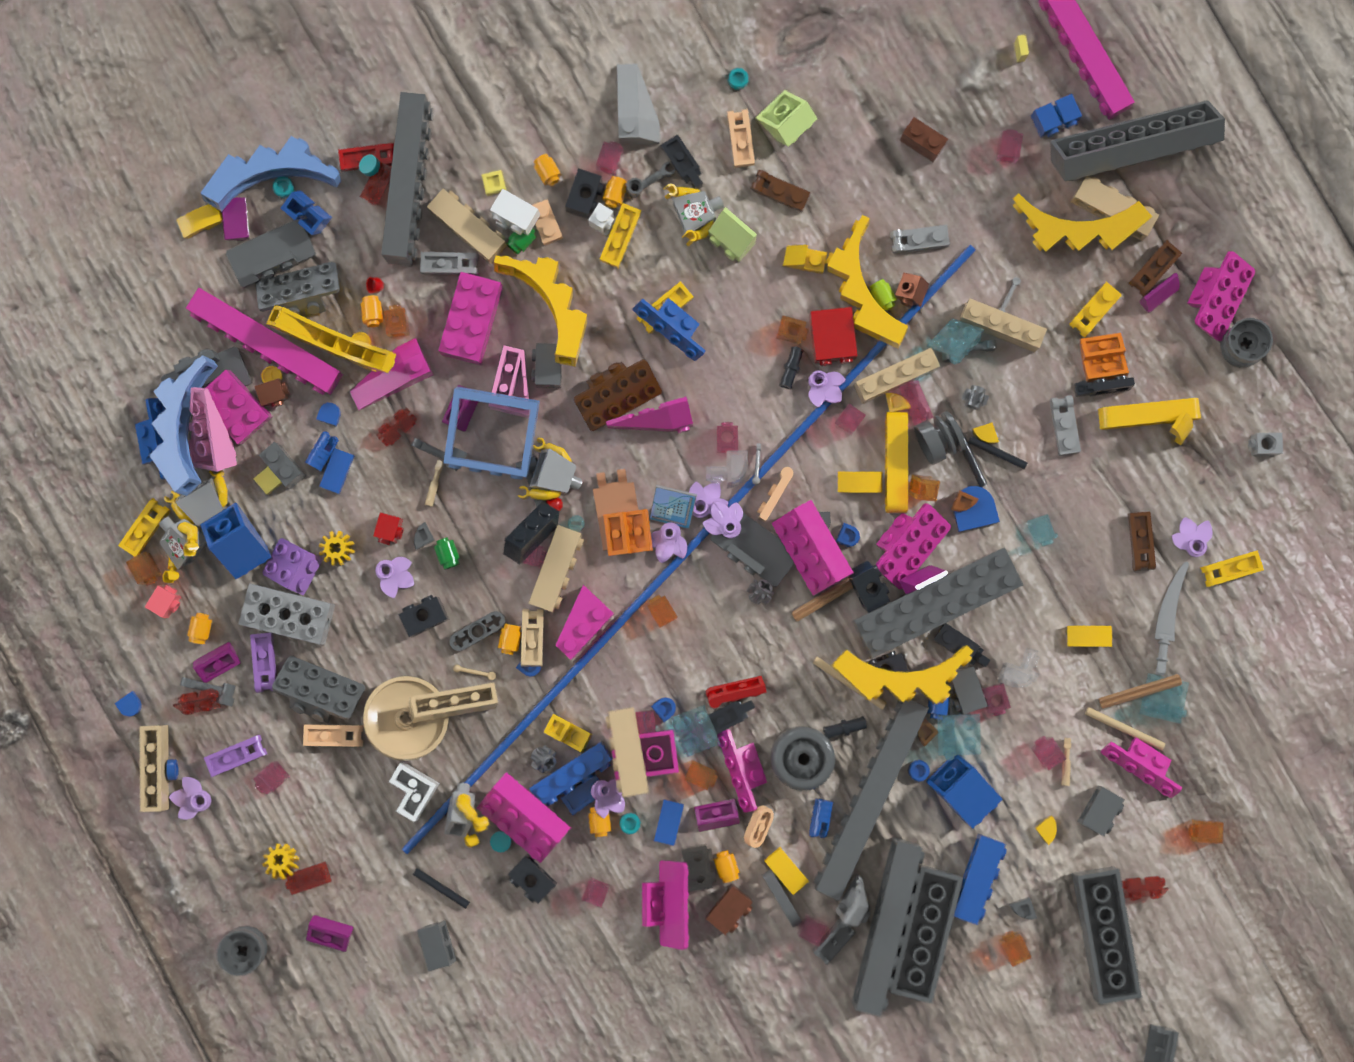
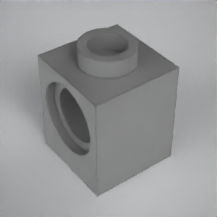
M1256 433L1251 435L1248 441L1251 456H1277L1283 454L1282 433ZM1262 440L1267 441V450L1262 447Z

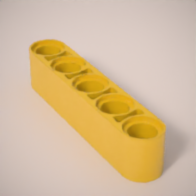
M1199 398L1099 408L1100 430L1175 423L1183 410L1190 415L1192 421L1201 419Z
M886 412L885 415L886 513L908 512L907 412Z

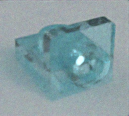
M1048 514L1027 521L1035 545L1041 543L1043 547L1054 543L1053 539L1058 537V534L1054 533Z

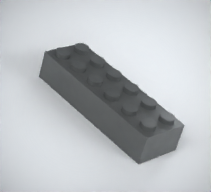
M919 864L917 872L920 873L918 884L913 886L914 901L912 906H908L907 914L909 915L907 927H903L901 935L904 936L902 948L897 950L896 956L899 957L896 970H892L893 985L890 993L932 1004L963 877L959 874Z
M1111 866L1072 873L1094 1000L1101 1005L1142 998L1120 869Z

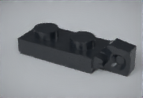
M677 134L661 144V149L681 179L686 184L690 182L694 189L702 188L703 182L699 178L702 174L700 167L679 135Z
M1119 376L1111 381L1098 379L1094 383H1088L1084 380L1074 384L1075 396H1097L1130 391L1135 385L1134 377L1127 378V376Z
M947 623L943 624L933 639L953 654L963 646H968L973 651L970 655L972 659L968 662L972 665L977 662L983 667H987L991 661L982 654L984 649Z
M739 700L698 720V723L706 739H709L744 721V719L748 718L746 712L754 709L755 705L752 700L743 705Z

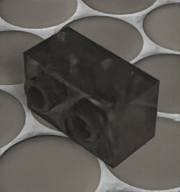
M706 844L681 847L683 862L688 867V892L713 888L712 882H716L715 870H710L709 861H713L711 848L707 849Z

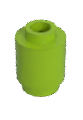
M882 279L870 286L872 297L885 311L896 306L894 302L897 301V298L888 282L886 283Z

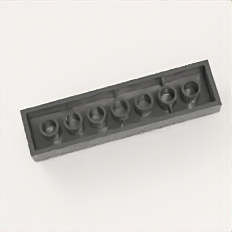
M400 92L381 253L386 262L392 265L413 267V261L417 260L415 241H418L420 236V229L417 228L418 220L421 221L422 208H419L420 200L423 201L424 199L422 181H425L427 176V169L424 168L425 160L428 161L429 148H426L427 140H431L429 121L433 120L434 115L431 102H428L425 94Z
M1206 100L1050 141L1051 163L1066 182L1085 176H1094L1104 171H1113L1124 166H1132L1147 160H1155L1162 156L1194 150L1197 147L1214 145L1217 142L1224 141L1225 118Z
M1004 547L912 593L906 594L853 620L852 623L870 659L1023 586V583Z
M895 837L892 838L852 998V1004L857 1011L881 1017L882 1011L885 1012L887 1009L888 999H886L887 990L891 991L893 978L891 974L892 970H896L899 957L896 954L898 948H902L904 936L901 934L903 927H907L909 921L907 910L908 906H912L914 901L913 886L917 885L920 873L917 872L918 865L923 863L925 852L922 851L923 847L917 843Z

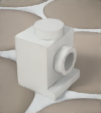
M599 203L588 220L589 226L608 236L616 217H614L611 209Z

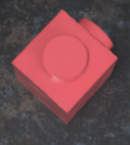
M167 584L165 587L157 586L145 608L162 618H169L171 613L176 612L179 608L181 596L176 594L177 590Z

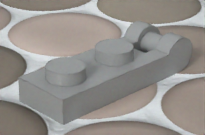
M947 225L890 232V237L893 239L894 244L892 246L893 253L949 247L950 245ZM901 238H906L907 244H902Z
M421 252L420 273L460 275V272L477 276L479 275V268H477L479 254ZM463 261H469V267H463Z
M1072 395L1065 396L1063 399L1051 398L1050 406L1059 456L1080 453L1081 448ZM1059 407H1065L1066 412L1060 413Z

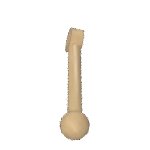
M459 664L453 667L456 673L462 671L485 676L490 680L496 678L495 672L486 673L463 668Z

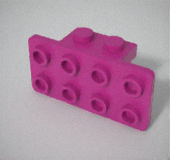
M1234 251L1227 252L1220 268L1204 267L1187 302L1191 307L1200 308L1194 321L1195 325L1216 341H1222L1255 274V269Z
M928 503L923 504L913 518L901 513L876 545L884 550L885 553L875 565L881 574L896 588L903 589L900 579L915 573L949 532L951 525Z
M661 860L659 862V881L642 883V926H659L660 945L680 950H686L689 941L688 867L684 862Z

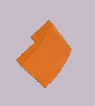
M1121 333L1080 339L1081 356L1087 382L1128 376L1129 371L1124 356L1126 350Z
M648 509L603 515L608 556L653 551Z

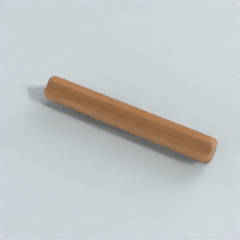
M849 578L794 610L791 614L795 621H800L852 589Z
M1178 674L1101 697L1099 698L1101 708H1108L1182 685V680Z

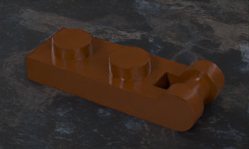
M758 170L756 174L757 179L750 188L753 192L803 212L811 192L774 177L763 170ZM764 181L770 183L768 189L763 187Z
M1166 240L1128 284L1132 288H1137L1140 291L1139 294L1144 297L1182 255V252ZM1143 276L1149 281L1146 285L1140 281Z
M1151 512L1128 513L1133 571H1141L1144 568L1155 570L1156 559ZM1140 554H1146L1147 559L1141 560Z

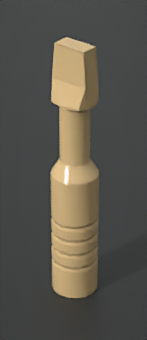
M437 460L434 478L430 483L425 501L427 506L433 507L439 485L438 479L440 472L443 470L444 461Z
M1064 738L1063 748L1065 750L1064 760L1062 761L1061 785L1070 786L1071 761L1069 758L1071 738Z

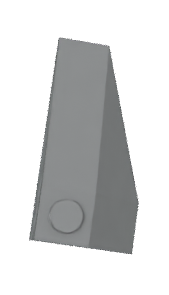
M617 64L619 145L660 144V123L638 64Z
M856 874L836 908V912L843 923L860 926L861 923H865L869 918L870 906L863 878Z

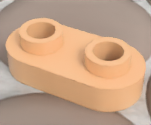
M761 805L753 812L744 835L746 844L753 848L762 845L774 818L772 809Z

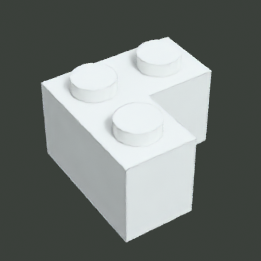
M504 189L501 190L490 209L493 219L496 221L495 224L503 230L508 228L519 235L524 233L528 236L540 216L539 209Z
M405 762L400 763L389 781L407 792L397 812L414 822L417 821L440 783Z

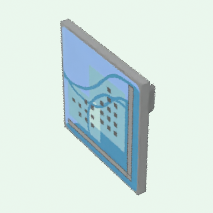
M656 485L649 520L661 523L671 522L679 527L689 529L697 494Z

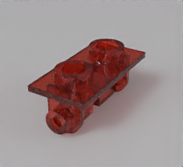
M380 162L379 171L369 177L359 197L367 200L373 206L378 205L390 182L392 167Z
M407 407L404 410L402 408L393 415L394 419L390 423L385 422L378 428L376 436L379 440L382 437L384 438L382 442L386 447L392 446L402 436L397 431L399 428L406 433L416 424L417 418L413 414L408 415L410 410Z
M211 688L199 691V698L197 692L182 694L178 697V703L173 704V707L185 715H192L200 711L209 712L212 709L221 708V705L216 702L219 693Z
M326 861L295 871L293 876L286 874L287 882H285V887L293 895L332 882Z
M1160 876L1144 877L1145 885H1142L1141 878H1125V881H1122L1123 889H1126L1124 898H1129L1131 901L1140 900L1142 897L1148 896L1151 899H1159L1168 891V887H1163L1165 886V879Z

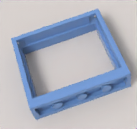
M463 387L454 388L443 463L449 464L450 468L461 469V466L469 467V471L472 472L487 470L490 471L491 475L502 476V473L510 474V477L514 479L527 477L540 401ZM461 398L530 410L521 468L452 457Z

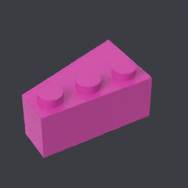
M583 585L555 646L570 660H573L615 614Z

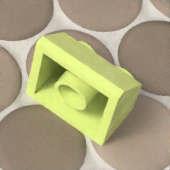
M784 90L756 119L777 141L789 147L805 130L812 126L817 117L806 100Z
M726 207L708 232L709 241L716 247L721 246L729 259L733 261L736 259L738 262L755 245L757 237L753 230Z

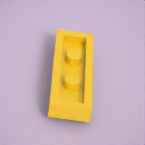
M622 203L599 260L619 269L642 210Z

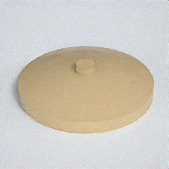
M410 676L392 678L379 685L369 696L363 713L364 731L372 746L384 756L400 761L416 760L436 749L446 733L449 717L412 723L409 700L413 696L439 691L427 681Z

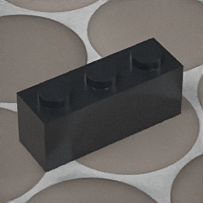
M542 501L505 538L503 554L520 565L557 528L560 511Z

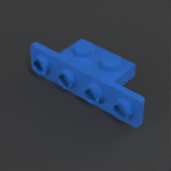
M669 298L663 302L658 311L644 299H641L632 308L641 319L649 323L654 330L661 333L671 344L678 347L693 361L698 360L706 352L705 349L691 339L699 323Z
M148 398L145 400L149 419L135 424L142 464L154 463L149 455L159 444L164 442L151 424L160 413L166 410L158 398ZM159 470L160 478L166 480Z

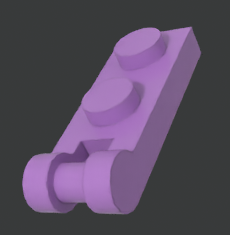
M273 633L251 634L256 693L269 689L273 691L272 685L277 678ZM268 675L269 681L263 682L262 676Z
M254 736L204 757L211 777L267 755L266 748L263 749L261 744V736ZM250 745H253L255 750L252 754L249 753L247 748Z

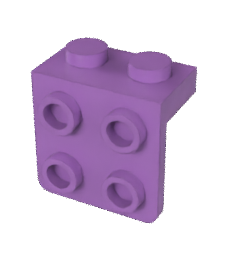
M281 538L262 573L283 587L304 596L323 558Z

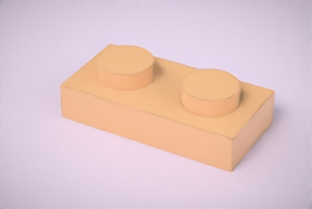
M548 199L533 204L532 206L539 209L540 212L535 225L544 246L563 239Z

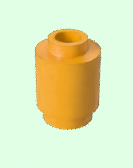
M543 154L534 160V168L544 185L553 186L560 181L561 173L552 157H549L548 154Z
M611 176V179L607 181L602 198L607 207L616 209L617 206L622 205L627 187L625 179Z
M374 295L363 297L360 303L363 324L370 328L380 326V323L383 322L381 301H379L378 296Z
M196 613V616H191L187 634L189 642L205 644L206 640H208L212 619H209L208 614Z
M505 624L504 629H501L498 648L502 649L501 653L513 655L514 651L518 652L522 636L520 626Z
M590 807V813H588L590 833L595 834V837L607 836V832L611 831L609 813L605 818H602L597 814L595 807Z
M728 850L716 853L717 857L713 860L719 879H722L723 883L737 880L739 878V869L734 853H729Z

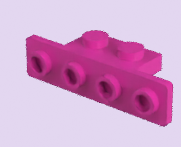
M730 729L717 734L718 745L722 749L725 765L729 769L732 785L739 798V805L744 813L755 811L757 806L751 789L767 783L755 745L750 743L736 748Z
M1137 737L1131 741L1128 751L1113 742L1108 743L1102 748L1101 754L1123 767L1127 772L1140 778L1144 783L1151 785L1160 791L1161 794L1173 798L1181 792L1182 787L1165 776L1171 759Z

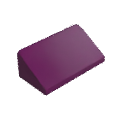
M233 198L222 211L224 240L245 241L249 238L246 198Z
M1172 274L1139 300V303L1148 313L1180 289L1178 274Z
M453 397L442 420V423L449 425ZM460 399L456 429L463 432L466 431L479 401Z
M929 565L900 579V584L905 594H909L946 576L948 573L946 570Z
M227 642L193 661V669L200 679L207 683L241 664V661L231 643Z
M735 798L694 807L699 832L740 823Z
M314 915L308 925L306 941L346 952L353 932V926Z

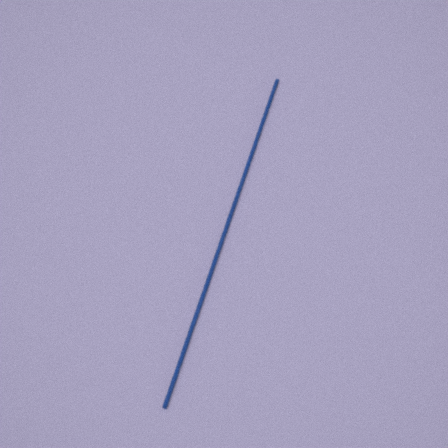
M969 245L927 290L921 307L913 305L899 321L907 324L976 251L975 248ZM879 341L845 377V382L838 386L841 393L887 345L886 343ZM824 401L820 407H817L759 468L760 479L832 403ZM755 474L728 501V507L736 502L739 503L755 486L752 482ZM705 528L687 545L685 558L677 556L464 783L469 784L470 788L710 534ZM450 798L402 848L406 854H409L448 812Z

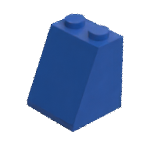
M236 502L200 524L208 548L235 579L246 575L249 571L271 558L266 543Z
M956 752L926 781L972 829L980 824L983 818L1003 800L982 775Z

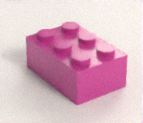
M225 370L206 387L229 436L237 444H243L273 417L264 406H261L256 397L231 370Z
M673 729L639 734L646 777L679 772ZM612 750L613 759L616 758L615 750ZM619 771L615 772V780H620Z

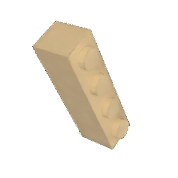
M1086 176L1082 180L1071 200V203L1101 219L1120 213L1137 202L1133 197H1125L1120 194L1116 188L1101 184V181L1093 176ZM1149 206L1144 207L1153 217L1132 234V236L1141 241L1149 235L1159 217L1155 210Z
M442 189L427 206L429 212L488 263L492 264L495 256H499L507 247L504 241L505 237L498 230L493 232L489 228L490 224L484 218L480 217L478 219L473 214L475 211L469 205L465 204L463 206L458 202L459 197L451 190L447 192Z
M971 298L966 302L958 321L1032 352H1036L1040 348L1047 331L1044 327Z
M929 348L857 381L854 384V388L861 403L864 404L936 371L940 364L932 348Z
M557 525L529 604L553 613L555 609L559 610L563 599L560 597L562 589H567L570 578H567L569 570L573 571L577 559L574 558L577 550H581L584 543L581 533Z
M494 683L410 697L409 700L412 723L495 709L498 704Z
M631 707L609 711V716H606L605 720L607 729H611L613 736L609 738L611 750H615L616 758L613 759V766L615 772L619 771L620 780H616L618 793L622 792L623 797L649 793L635 709Z
M168 725L140 726V812H155L169 809V781L167 778V760L169 759Z

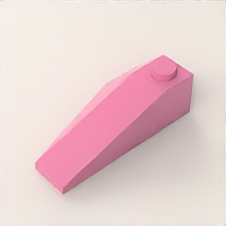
M192 387L190 412L193 417L192 422L189 423V430L192 433L188 444L193 466L200 469L220 471L237 465L234 444L208 389Z

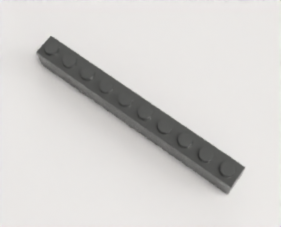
M906 700L904 702L897 701L894 707L896 714L893 719L890 718L885 727L887 733L884 738L881 737L876 746L878 752L875 757H871L867 768H869L867 776L863 775L858 787L861 789L858 795L854 794L849 806L852 808L849 814H845L842 818L840 825L843 827L840 834H835L831 842L834 845L831 853L827 852L822 864L825 866L822 872L818 871L813 883L816 884L815 889L838 901L840 900L929 708L913 700L909 702Z

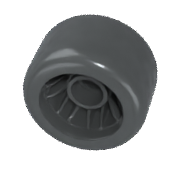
M796 726L787 729L777 737L771 749L770 761L775 775L784 785L798 791H809L820 787L829 779L835 766V752L831 742L823 733L811 727ZM801 753H807L809 756V761L805 765L798 763V756Z

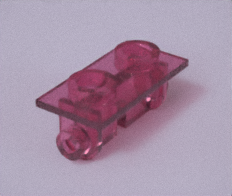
M912 380L899 387L901 395L907 399L911 406L908 412L914 425L933 418L918 380Z

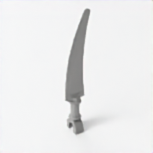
M1188 562L1183 563L1172 580L1159 612L1155 639L1160 640L1158 641V644H1160L1158 658H1156V675L1164 676L1166 673L1168 645H1170L1169 641H1175L1176 610L1182 583L1189 566Z

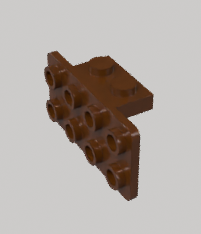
M645 359L629 367H626L623 362L611 364L602 373L593 374L586 381L589 389L576 395L574 402L589 430L595 431L607 424L606 421L619 418L659 396L662 393V389Z

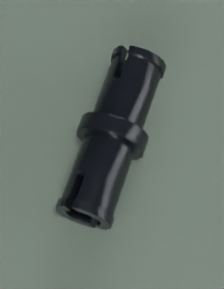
M795 346L791 347L787 363L783 366L785 370L779 384L780 387L788 390L792 389L796 373H799L800 370L798 366L804 352L803 349Z
M864 716L849 721L844 719L838 724L823 727V732L828 739L842 735L846 737L852 732L867 729V724Z

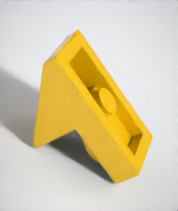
M808 245L787 246L783 267L823 274L827 252L808 249Z

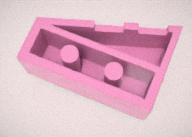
M503 346L492 393L529 399L526 354L524 350ZM491 403L488 405L492 410L529 418L530 410Z

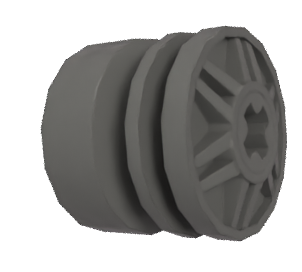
M1244 318L1236 322L1223 336L1220 344L1221 353L1224 359L1233 366L1239 368L1250 367L1264 358L1271 350L1273 335L1269 326L1263 321L1255 318ZM1240 344H1247L1248 347L1246 348L1245 346H1241Z
M948 411L941 413V418L938 415L933 417L935 427L928 420L914 426L917 441L925 457L932 465L946 459L945 449L952 456L957 454L956 449L959 452L966 449L963 433L958 423Z
M239 926L229 932L219 943L217 961L226 973L234 976H245L253 972L265 959L268 950L267 940L264 934L257 928ZM247 946V951L242 953L240 949Z

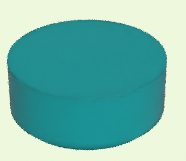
M735 68L729 73L728 83L731 88L742 90L748 84L749 76L744 69Z
M371 154L364 156L359 163V170L369 177L375 175L380 169L379 159Z
M278 177L273 182V191L280 198H288L291 192H294V184L287 177Z
M626 813L621 817L619 824L624 833L634 834L639 830L641 821L636 814Z
M503 831L495 832L490 839L492 849L500 853L507 851L512 843V839Z

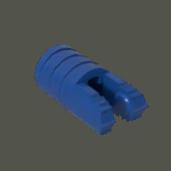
M323 431L305 463L321 471L339 441L338 438L335 436L330 438L329 433Z
M815 798L809 830L811 837L827 838L833 806L832 801Z

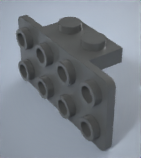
M293 220L226 251V256L241 287L246 288L262 279L272 278L274 274L293 268L294 265L316 255L306 230L298 224L299 220Z
M324 263L256 282L259 310L261 312L272 310L274 305H277L303 317L326 312V306L322 297L340 291L336 263Z
M232 347L219 353L210 349L202 350L193 358L185 357L180 359L178 364L173 365L175 371L161 377V381L167 378L178 379L181 373L185 372L197 358L203 355L214 360L218 367L207 378L202 388H206L225 370H231L245 387L251 384V378L237 347Z
M743 513L740 521L741 532L737 537L729 539L722 534L711 535V541L729 553L727 555L729 559L735 563L741 562L745 565L744 569L753 576L755 574L759 575L774 587L779 585L794 564L782 541L745 513ZM732 524L727 526L728 531H732L734 529V525Z
M289 656L274 681L272 690L289 697L290 708L296 713H304L316 721L329 723L332 715L344 720L351 718L365 691V686L294 656Z

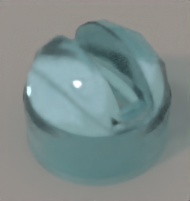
M578 515L570 517L568 527L576 532L583 530L585 526L584 519ZM571 521L581 522V525H571Z

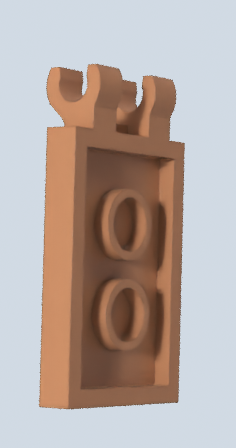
M625 469L617 470L619 482L608 484L606 483L604 472L596 473L599 488L593 489L603 551L608 550L603 515L638 510L634 482L627 483Z

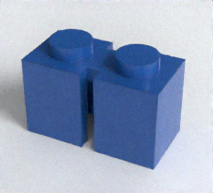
M1073 94L1056 100L1055 105H1052L1051 102L1037 108L1031 115L1040 138L1046 135L1048 138L1059 133L1058 129L1065 127L1067 130L1078 125L1077 122L1082 117Z
M302 191L291 192L281 206V209L292 219L299 220L298 224L311 235L320 234L332 219L320 206H313L315 202Z

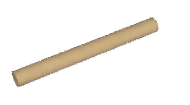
M819 657L815 658L813 661L814 665L864 697L831 665ZM879 697L876 700L873 698L868 700L882 710L887 704Z
M1090 707L1085 712V715L1134 738L1137 737L1144 743L1161 751L1165 747L1164 742Z

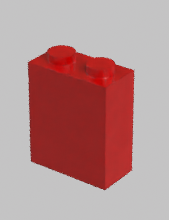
M852 307L810 311L809 319L814 363H820V366H829L835 361H840V364L852 363L857 357Z

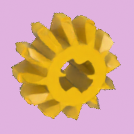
M331 531L329 532L330 539L326 536L322 537L326 543H319V547L325 550L320 551L319 554L321 556L326 555L324 562L327 563L331 560V565L336 566L338 561L343 566V558L350 561L351 557L348 556V553H355V550L349 549V547L354 545V542H347L350 536L348 534L343 536L342 531H338L337 535ZM335 544L341 545L339 553L333 552Z
M279 843L276 844L275 850L272 847L268 848L270 854L263 855L268 861L262 863V866L267 868L265 873L267 875L272 874V878L275 880L279 876L282 880H285L286 873L293 876L292 868L298 869L299 867L294 862L300 860L298 856H295L296 850L294 848L290 849L288 844L282 847ZM280 858H282V862H283L282 865H279V864H280V862H279V859H280Z

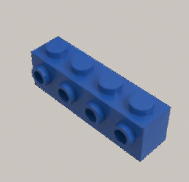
M601 741L529 789L539 801L548 807L558 800L556 798L557 795L562 792L564 795H567L576 789L574 784L579 781L584 784L593 778L591 773L598 769L602 772L610 767L611 764L609 762L613 758Z
M978 833L963 875L954 917L978 925L979 920H983L986 911L984 909L985 902L990 900L993 891L991 888L993 880L996 881L999 875L1000 860L1003 861L1006 855L1005 843Z

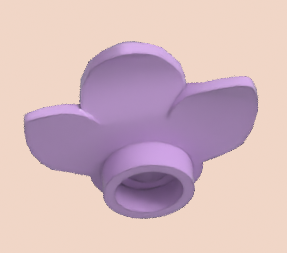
M813 372L809 377V385L811 387L809 398L812 404L820 407L824 401L829 403L841 402L842 393L838 386L842 385L846 379L838 372ZM817 380H823L821 384H816Z
M695 482L689 490V493L697 494L693 510V516L697 518H704L711 514L713 502H721L727 506L729 504L728 501L720 498L721 488L718 482L711 483L704 488L698 482ZM703 505L704 510L698 511L697 507Z
M713 502L711 506L713 518L703 522L704 528L712 535L722 534L729 539L737 537L741 532L740 521L743 517L741 506L737 502L730 507L721 502ZM730 524L734 525L732 531L727 530V526Z
M1184 517L1179 525L1180 533L1172 535L1173 543L1177 548L1186 550L1193 557L1202 556L1207 550V542L1212 538V526L1208 520L1197 526L1192 520ZM1194 543H1197L1199 546L1197 551L1193 549Z
M666 523L661 527V530L651 534L652 547L656 548V557L660 563L666 562L673 554L680 558H685L687 542L680 536L681 530L675 523ZM669 529L673 531L671 537L667 535Z
M397 557L392 561L383 560L376 566V575L381 579L380 587L389 597H396L398 587L409 588L414 586L413 576L407 571L412 562L407 558ZM384 567L390 568V572L388 574L383 573Z
M183 777V789H179L169 796L170 800L180 807L178 818L191 819L199 811L208 809L211 804L209 793L202 790L200 782L192 777ZM199 797H203L204 803L202 805L198 803Z
M611 779L608 782L599 780L595 782L591 788V794L596 799L595 810L597 814L605 818L609 810L615 813L623 812L625 801L621 796L622 792L618 793L616 780Z

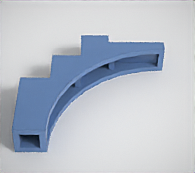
M291 136L279 154L270 147L265 148L259 145L247 164L242 158L238 156L233 157L228 154L201 191L204 202L222 212L230 201L242 191L272 178L287 176L308 177L323 181L336 188L341 183L339 171L331 165L326 166L321 163L318 157L311 155L306 141Z
M203 355L197 358L185 372L181 373L178 379L167 378L154 390V393L166 410L160 413L151 424L164 442L159 444L149 456L174 492L185 496L189 495L201 483L194 469L188 444L191 388H202L207 378L218 367L214 360Z

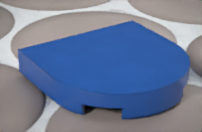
M970 486L961 490L978 498V501L966 511H953L958 532L1000 522L995 501L990 492L979 486Z

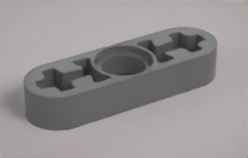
M497 611L487 614L454 633L450 638V646L456 651H463L502 629L506 623L505 616ZM494 615L501 617L500 625L498 627L495 624L489 627L491 629L490 632H488L486 625L482 623L484 620H486L487 624L493 621L492 616ZM474 626H482L484 633L481 637L473 636L472 629ZM468 630V635L473 641L470 643V640L467 639L463 641V647L455 646L456 637L463 638L467 636L464 632Z
M770 869L762 874L793 928L803 923L772 870Z

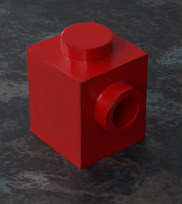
M380 512L373 536L379 538L378 542L390 545L391 542L397 543V540H400L403 535L404 528L401 527L403 519Z

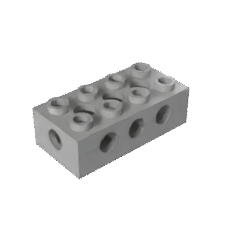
M249 584L239 625L325 645L335 604ZM269 604L270 612L266 615L264 607ZM289 609L291 612V616L289 619L286 620L284 618V612L285 610ZM307 614L311 616V622L308 625L304 622V617Z

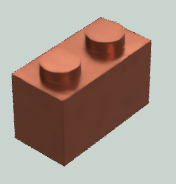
M913 117L899 141L934 163L948 138Z
M732 884L706 915V920L725 936L728 932L732 934L739 925L737 921L742 915L746 917L752 910L751 904L753 902Z

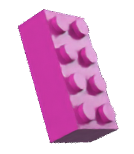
M460 272L438 350L441 355L482 365L503 290L501 282Z
M812 500L794 508L771 523L812 595L854 573Z
M507 772L493 786L477 807L485 817L490 819L501 831L505 832L539 863L547 857L571 828Z

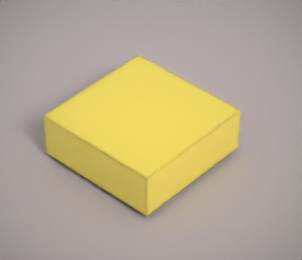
M1019 35L1014 42L1017 62H1024L1029 54L1027 39L1025 35Z
M502 170L482 174L487 196L500 193L502 189L506 190Z
M269 467L253 478L267 495L282 484Z

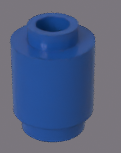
M950 696L942 704L940 702L933 704L928 699L927 708L929 709L927 713L930 714V718L943 720V716L948 715Z

